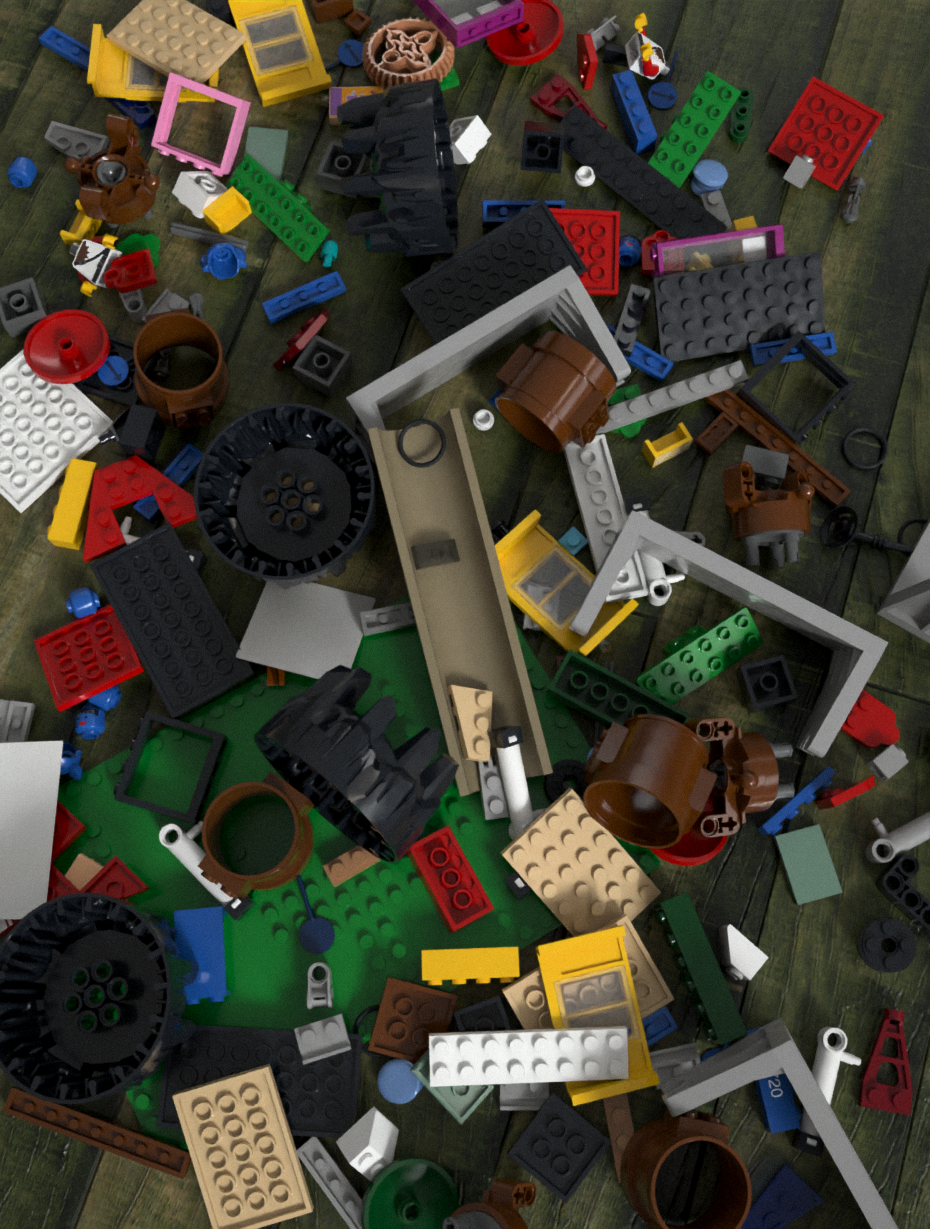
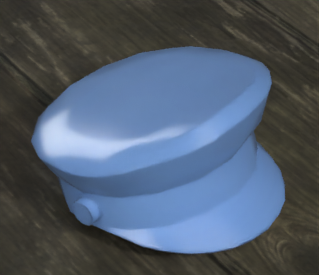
M706 159L697 162L693 167L694 176L691 180V189L698 196L719 190L728 178L726 168L715 160Z
M394 1059L383 1065L378 1074L377 1084L380 1093L386 1100L396 1104H404L411 1101L420 1092L423 1084L410 1071L414 1063L404 1059Z

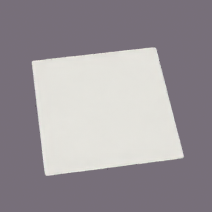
M268 581L241 642V650L238 649L236 658L319 679L327 671L338 665L351 669L364 634L359 612L372 610L376 599L313 582L309 584L302 582L297 586H291L289 589H283L272 581Z

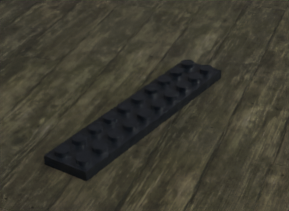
M573 105L559 123L566 124L563 151L580 165L592 168L595 177L658 228L667 231L670 237L681 239L720 233L727 230V226L576 105ZM716 242L683 248L691 254L696 251L700 255L707 254Z

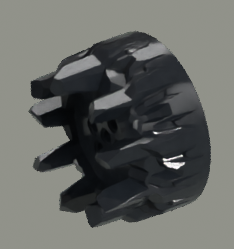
M427 79L390 86L383 93L354 98L338 106L337 118L339 123L354 129L347 131L341 139L345 152L364 153L373 161L372 171L341 178L338 181L339 185L346 194H359L365 200L380 202L379 210L357 213L346 220L349 234L365 235L366 250L372 253L400 252L406 257L456 253L458 249L459 222L455 167L447 111L438 79Z
M277 403L246 412L224 427L212 440L197 470L194 484L195 510L199 525L208 543L219 556L242 573L259 581H272L283 589H289L291 586H297L302 582L309 584L311 581L320 580L321 577L326 578L328 572L335 577L340 576L347 568V559L351 560L353 554L360 551L365 544L364 536H367L376 527L378 520L375 509L378 499L377 483L372 464L364 446L355 433L340 419L310 405ZM286 477H292L290 484L283 485V480ZM308 482H314L312 489L304 490V486ZM270 493H276L275 499L267 501V496ZM298 498L296 505L288 506L290 499ZM319 503L320 506L317 511H309L312 504ZM279 513L282 515L278 522H272V517L275 514ZM297 519H303V524L300 527H293Z
M338 665L322 675L302 695L293 696L255 733L254 741L260 752L277 773L289 785L306 796L314 804L313 809L361 848L380 860L394 865L402 859L418 839L426 823L440 807L441 797L452 784L459 764L451 756L442 753L428 765L437 753L441 731L429 727L424 728L394 750L385 735L397 717L392 695L381 698L364 715L358 714L354 710L357 706L356 703L369 688L372 676L360 667L352 671L348 667Z
M73 893L60 896L43 903L29 912L13 927L0 945V1067L15 1085L28 1094L41 1100L58 1104L91 1102L141 1087L143 1081L158 1071L160 1062L168 1055L169 1046L189 1041L196 1030L194 1021L182 1014L186 1009L185 1001L187 998L184 986L192 984L196 980L199 966L197 962L180 959L181 953L178 951V944L173 941L176 928L169 927L166 918L156 912L135 906V904L124 899L96 893ZM107 966H109L110 968L108 976H106L105 969ZM86 973L87 979L84 984L82 978L83 975ZM124 983V984H125V992H124V994L122 995V993H121V986H122V984ZM101 991V992H102V999H101V1001L99 1002V1001H98V994H99V992ZM78 998L79 1007L76 1009L75 1002ZM115 1009H117L118 1011V1017L116 1020L113 1017ZM92 1017H94L95 1024L93 1027H91L90 1024Z

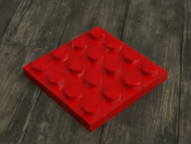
M813 76L770 146L768 153L791 165L796 155L802 157L805 154L814 160L812 164L816 166L810 177L838 192L883 120L884 115Z
M549 208L588 269L586 273L579 276L587 293L596 296H617L620 211Z
M111 604L98 609L94 614L79 618L34 640L55 706L59 712L144 672L140 658Z

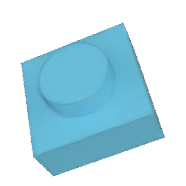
M572 527L558 542L575 557L588 544V539L576 528Z

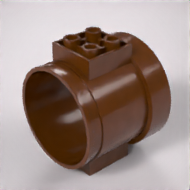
M189 308L145 316L146 324L138 333L133 349L136 366L135 385L142 406L156 409L164 424L171 426L172 429L182 430L211 423L223 408L229 391L228 370L223 359L222 346L218 335L207 322L191 315ZM175 346H190L200 349L209 354L217 363L215 371L207 381L195 388L183 391L162 388L150 381L143 371L147 362L155 354Z
M545 331L531 348L521 344L497 373L496 380L501 394L496 397L495 404L505 420L522 436L548 452L560 454L571 441L584 448L587 443L590 444L594 440L597 430L600 427H604L609 420L607 402L616 392L617 386L606 366L586 347L562 333Z
M640 714L626 720L623 726L613 721L609 729L604 728L583 768L587 772L583 781L589 783L584 792L583 799L590 816L613 836L636 846L663 849L677 844L681 840L683 833L687 834L703 812L718 775L706 770L709 762L707 748L692 730L664 716Z
M272 771L267 774L261 783L244 782L226 789L211 803L203 820L202 840L207 854L198 865L203 870L201 875L211 883L216 885L218 883L222 884L220 890L235 899L238 896L245 899L251 890L269 891L291 883L305 870L314 850V827L308 814L314 804ZM256 796H272L285 801L292 811L295 822L294 840L286 857L273 869L262 874L250 876L236 874L225 862L220 849V831L229 812L242 801Z
M666 1109L664 1117L647 1122L631 1137L622 1156L620 1169L621 1184L629 1205L647 1223V1229L741 1228L751 1205V1181L744 1162L727 1145L730 1126L721 1123L722 1118L701 1111L698 1112L697 1116V1113L690 1110L679 1116L672 1117L669 1110ZM697 1140L708 1141L714 1148L720 1163V1184L713 1203L701 1217L688 1224L671 1225L664 1223L659 1214L655 1199V1182L663 1161L680 1145Z

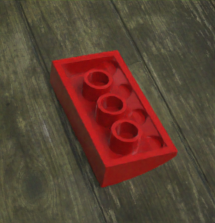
M449 825L414 843L406 852L450 934L494 910L492 903Z

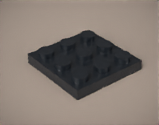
M109 335L110 351L108 357L119 356L126 360L133 355L134 343ZM160 352L155 354L144 367L143 373L149 380H151L153 375V367L157 365V361L161 357ZM134 360L128 363L129 374L127 379L117 386L105 385L98 376V370L88 378L78 381L76 385L80 391L125 407L131 404L139 405L140 402L135 385L136 366Z
M552 1091L509 1148L507 1155L562 1201L567 1203L612 1141Z

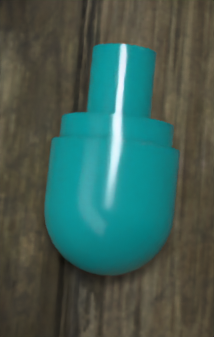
M328 239L322 244L321 257L324 267H331L332 261L337 257L338 244L334 240Z

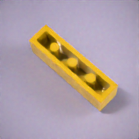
M71 458L70 464L66 466L65 481L59 489V501L53 509L54 518L52 524L47 529V539L54 546L75 550L80 549L89 516L94 472L101 469L97 463Z
M518 947L421 950L422 980H428V985H442V980L451 979L452 984H466V979H476V984L490 983V978H500V983L515 982L514 977H520Z

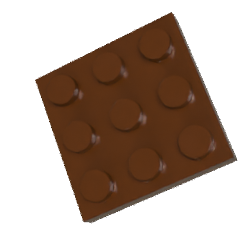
M387 976L367 1049L416 1063L429 1049V1033H448L458 995Z

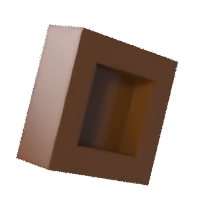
M357 8L344 20V26L358 36L372 24L371 18Z

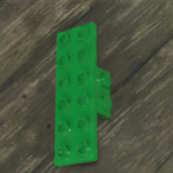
M707 71L680 113L677 112L671 122L673 125L669 131L666 130L662 135L661 143L648 164L680 188L741 95V91Z
M245 154L226 183V187L230 189L233 186L249 201L251 211L304 262H308L329 233V228L311 212L313 207L307 202L309 199L302 193H297L294 190L295 186L290 181L276 179L252 155Z
M742 607L710 629L699 625L692 626L679 638L670 640L668 645L662 648L666 657L636 676L635 681L640 688L670 704H674L763 645L764 642L748 608Z

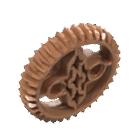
M410 17L409 19L403 18L402 20L395 19V22L392 23L388 21L387 25L381 24V29L376 28L375 33H370V37L367 38V42L364 44L362 61L364 70L369 79L372 80V83H376L378 87L382 86L383 90L390 86L434 78L442 82V78L447 77V73L451 72L455 50L453 43L431 20L428 22L426 18L420 20L419 17L416 19ZM386 46L387 51L382 55L381 63L376 64L375 58L377 54ZM439 46L443 52L432 65L430 59L434 56L435 48Z

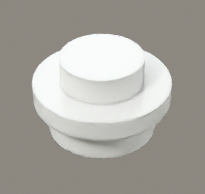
M588 166L579 168L575 173V181L580 186H590L595 180L594 172Z
M479 410L473 416V424L479 430H488L494 424V416L488 410Z

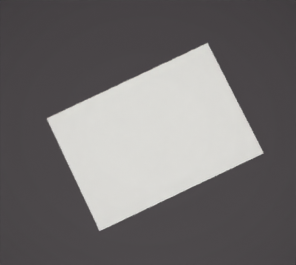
M63 741L0 743V920L23 919L29 912L47 902Z

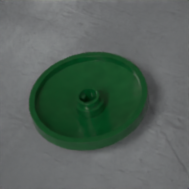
M405 1157L395 1160L382 1168L367 1187L361 1206L362 1229H443L444 1220L459 1208L456 1187L445 1170L427 1159Z

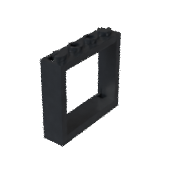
M798 330L740 388L736 396L794 444L797 442L800 445L809 436L806 432L810 428L815 430L823 422L821 417L825 413L829 416L838 407L835 403L839 399L844 401L850 395L851 391L849 389L855 382ZM794 348L839 389L796 434L751 393Z
M146 711L145 716H142L139 721L138 729L140 730L137 738H134L131 742L130 757L123 764L121 781L117 782L114 788V800L197 825L200 822L229 738L225 734ZM154 722L213 739L187 814L127 796Z

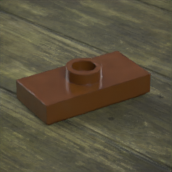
M723 411L695 439L694 443L711 456L738 428L739 424Z

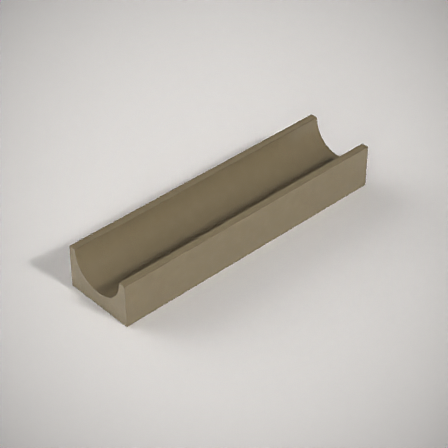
M458 407L450 409L447 414L433 421L441 427L445 434L446 449L441 459L429 467H414L402 458L398 448V439L403 429L385 431L375 427L368 429V435L448 755L459 764L454 779L458 795L462 797L479 791L481 788L477 761L465 760L458 735L459 725L457 717L453 714L452 707L454 705L451 694L449 695L447 690L449 685L492 691L491 730L506 725L521 727L523 743H520L519 747L526 778L553 773ZM428 424L411 427L403 438L404 452L408 458L418 463L433 460L441 449V437L438 431ZM490 744V755L492 756L493 764H495L494 756L497 754L496 748H491Z

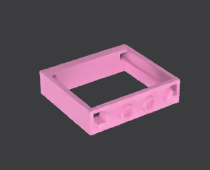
M170 72L151 146L158 148V152L163 155L169 156L170 153L176 155L175 159L184 163H187V161L194 162L193 166L202 170H205V167L209 168L214 175L223 177V174L231 175L251 102ZM182 86L237 107L221 164L167 144Z

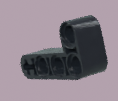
M912 855L897 857L877 878V889L930 939V922L927 924L923 920V913L925 911L930 915V902L909 883L919 871V861ZM902 861H906L909 864L908 872L902 869ZM888 877L894 881V888L892 890L886 885ZM906 894L912 898V905L910 907L904 901Z

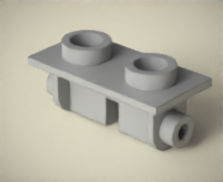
M616 15L611 19L606 17L598 24L599 28L594 31L592 28L586 33L591 34L595 51L605 44L602 36L608 42L619 34L620 27L613 22Z

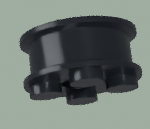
M883 918L870 921L859 933L857 940L858 952L865 964L873 970L885 973L900 972L906 969L914 960L916 954L914 935L904 923L896 919ZM884 939H888L891 943L889 952H885L882 948V941Z

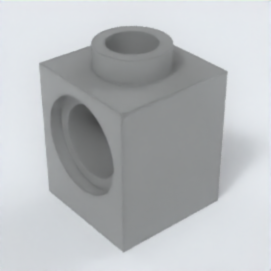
M805 154L802 157L796 155L783 179L803 189L816 168L812 164L814 160Z
M892 744L866 765L881 782H884L909 761L905 758L906 754L904 751Z

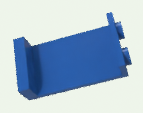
M223 906L174 911L175 942L178 944V951L181 953L179 957L180 959L197 962L199 966L196 980L192 984L184 986L187 994L185 1005L199 1004L200 998H209V1002L224 1001V996L230 995V990L227 991L223 923V917H227V913Z

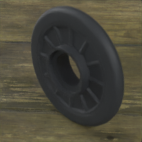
M566 759L551 766L553 773L545 776L544 788L547 797L552 803L567 791L563 786V781L567 778L575 780L576 788L574 791L584 802V792L589 784L583 781L587 773L583 770L585 764L577 760Z

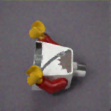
M642 13L635 17V27L637 30L625 45L630 70L649 79H655L659 73L666 75L671 65L665 61L663 49L646 37V30L642 27L648 23L645 14Z
M105 234L104 236L93 237L91 241L84 239L81 245L73 243L69 249L70 254L75 256L72 264L77 269V275L82 282L80 291L89 297H92V290L97 289L95 285L107 288L104 283V274L107 270L111 269V262L122 255V252L116 250L113 246L114 241L118 239L115 236Z

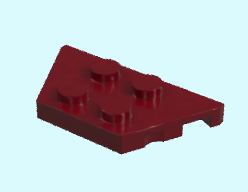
M324 307L315 316H312L309 320L307 319L299 328L301 331L296 335L294 334L286 343L288 348L272 365L278 371L305 347L328 320L329 312Z

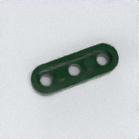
M748 88L738 89L741 91V95L731 109L728 136L735 143L745 142L750 132L754 94Z

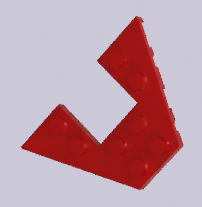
M137 455L96 470L94 472L83 553L85 563L113 553L127 545L112 510L153 494L166 523L170 522L172 527L175 528L197 519L194 497Z
M57 800L47 902L73 893H96L127 899L150 889L118 857L114 856L79 891L52 862L87 828Z

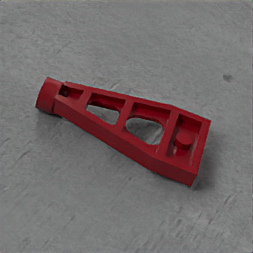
M559 74L551 78L530 98V103L538 110L561 122L570 109L562 111L554 105L564 96H567L573 105H576L607 130L608 126L598 119L572 84Z
M884 1008V1018L882 1019L861 1078L858 1105L861 1107L910 1116L913 1089L903 1026L904 1011ZM890 1019L896 1020V1024H890ZM887 1037H893L897 1040L898 1055L895 1058L882 1054L884 1040ZM884 1062L893 1063L897 1068L898 1083L894 1086L880 1084L876 1079L878 1069Z

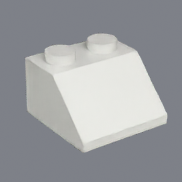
M478 115L454 119L450 124L449 129L454 163L457 165L471 163L476 158V153L487 144V139L491 136V133Z
M189 171L180 173L172 193L178 198L180 203L186 205L192 211L194 216L203 218L202 211L228 189L209 171Z
M731 924L721 926L718 930L722 964L727 968L725 972L736 981L737 979L740 981L751 980L769 957Z
M373 1107L342 1135L336 1143L349 1164L368 1180L372 1181L382 1168L393 1162L399 1130L378 1109Z

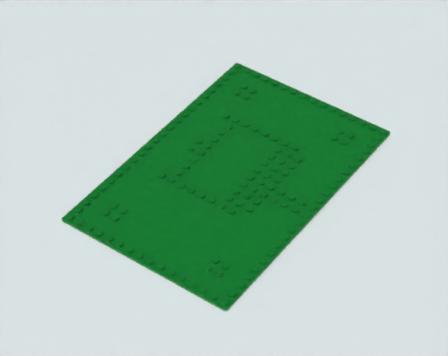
M408 595L389 606L409 603ZM515 624L551 766L566 759H573L586 764L591 747L565 704L546 694L551 681ZM416 626L367 636L363 634L351 669L353 671L355 668L360 667L370 673L372 679L369 688L358 700L354 710L358 714L364 715L381 698L392 695L397 717L385 735L394 750L424 728L429 727L441 731L437 753L428 765L442 753L448 755ZM285 671L284 685L267 686V673L179 720L225 734L229 738L200 821L203 822L205 814L214 799L231 786L244 782L261 783L270 771L283 779L260 752L254 741V735L289 699L304 693L318 679ZM170 726L148 737L127 796L187 814L213 739ZM130 748L84 772L80 781L72 779L59 786L57 800L87 829L52 864L65 876L77 856L81 853L91 859H95L102 866H105L114 856L118 857L150 888L145 892L130 897L128 901L135 904V906L164 916L169 927L174 928V911L219 907L222 905L159 840L161 829L168 824H175L183 828L186 833L194 826L193 824L114 800V788L117 782L121 781L123 764L125 760L129 759L131 754ZM546 775L526 778L532 811L543 808L547 809L553 804L547 797L544 788ZM567 778L563 781V786L566 790L569 788L574 790L576 782L571 778ZM454 779L441 797L440 807L426 823L421 835L414 842L416 843L449 825L494 907V910L452 934L449 933L407 853L397 864L393 865L381 860L334 887L323 866L358 845L312 808L308 814L314 827V850L308 865L300 876L302 877L314 918L326 919L335 930L333 945L329 950L320 954L310 953L303 948L300 942V931L305 922L310 919L297 878L278 889L269 891L251 890L248 896L256 905L240 921L234 920L228 913L227 917H223L227 991L230 990V995L224 996V1001L209 1002V998H200L199 1004L185 1005L186 1009L182 1015L192 1019L195 1025L294 1030L304 1025L343 1014L347 1033L353 1034V1026L358 1015L368 1007L380 1004L387 976L448 992L462 985L452 984V979L442 980V985H428V980L423 981L421 950L493 948L492 940L500 936L503 938L499 940L498 947H518L519 951L563 924L533 890L517 900L504 883V880L515 872L514 868L500 854L513 841L509 836V826L511 824L509 809V817L484 820L480 790L460 797ZM256 796L242 801L229 812L220 831V849L225 862L231 870L239 875L262 874L273 869L286 857L295 835V822L289 805L276 797ZM173 831L169 835V842L174 843L178 839L177 831ZM201 832L193 840L206 853ZM613 836L646 875L660 867L659 859L649 848L636 846ZM500 913H507L510 916L511 922L507 927L498 925L497 916ZM326 962L332 969L333 1009L313 1007L312 1010H308V969L314 963ZM107 966L105 969L106 976H108L110 972L109 966ZM317 966L314 970V976L318 980H323L326 976V970L322 966ZM86 973L83 975L82 978L84 984L87 979ZM123 983L122 986H121V993H122V995H123L124 992H125V984H124V983ZM100 991L99 994H98V1001H99V1002H100L101 999H102V992H101V991ZM315 997L316 999H325V997ZM115 1009L113 1013V1017L115 1020L118 1017L117 1009ZM378 1010L366 1014L359 1024L358 1034H363V1043L370 1040ZM92 1017V1018H91V1021H92V1023H93V1025H94V1024H95V1019H94V1017ZM162 1060L158 1071L143 1081L141 1087L125 1091L145 1134L187 1149L188 1146L182 1129L157 1127L164 1060Z

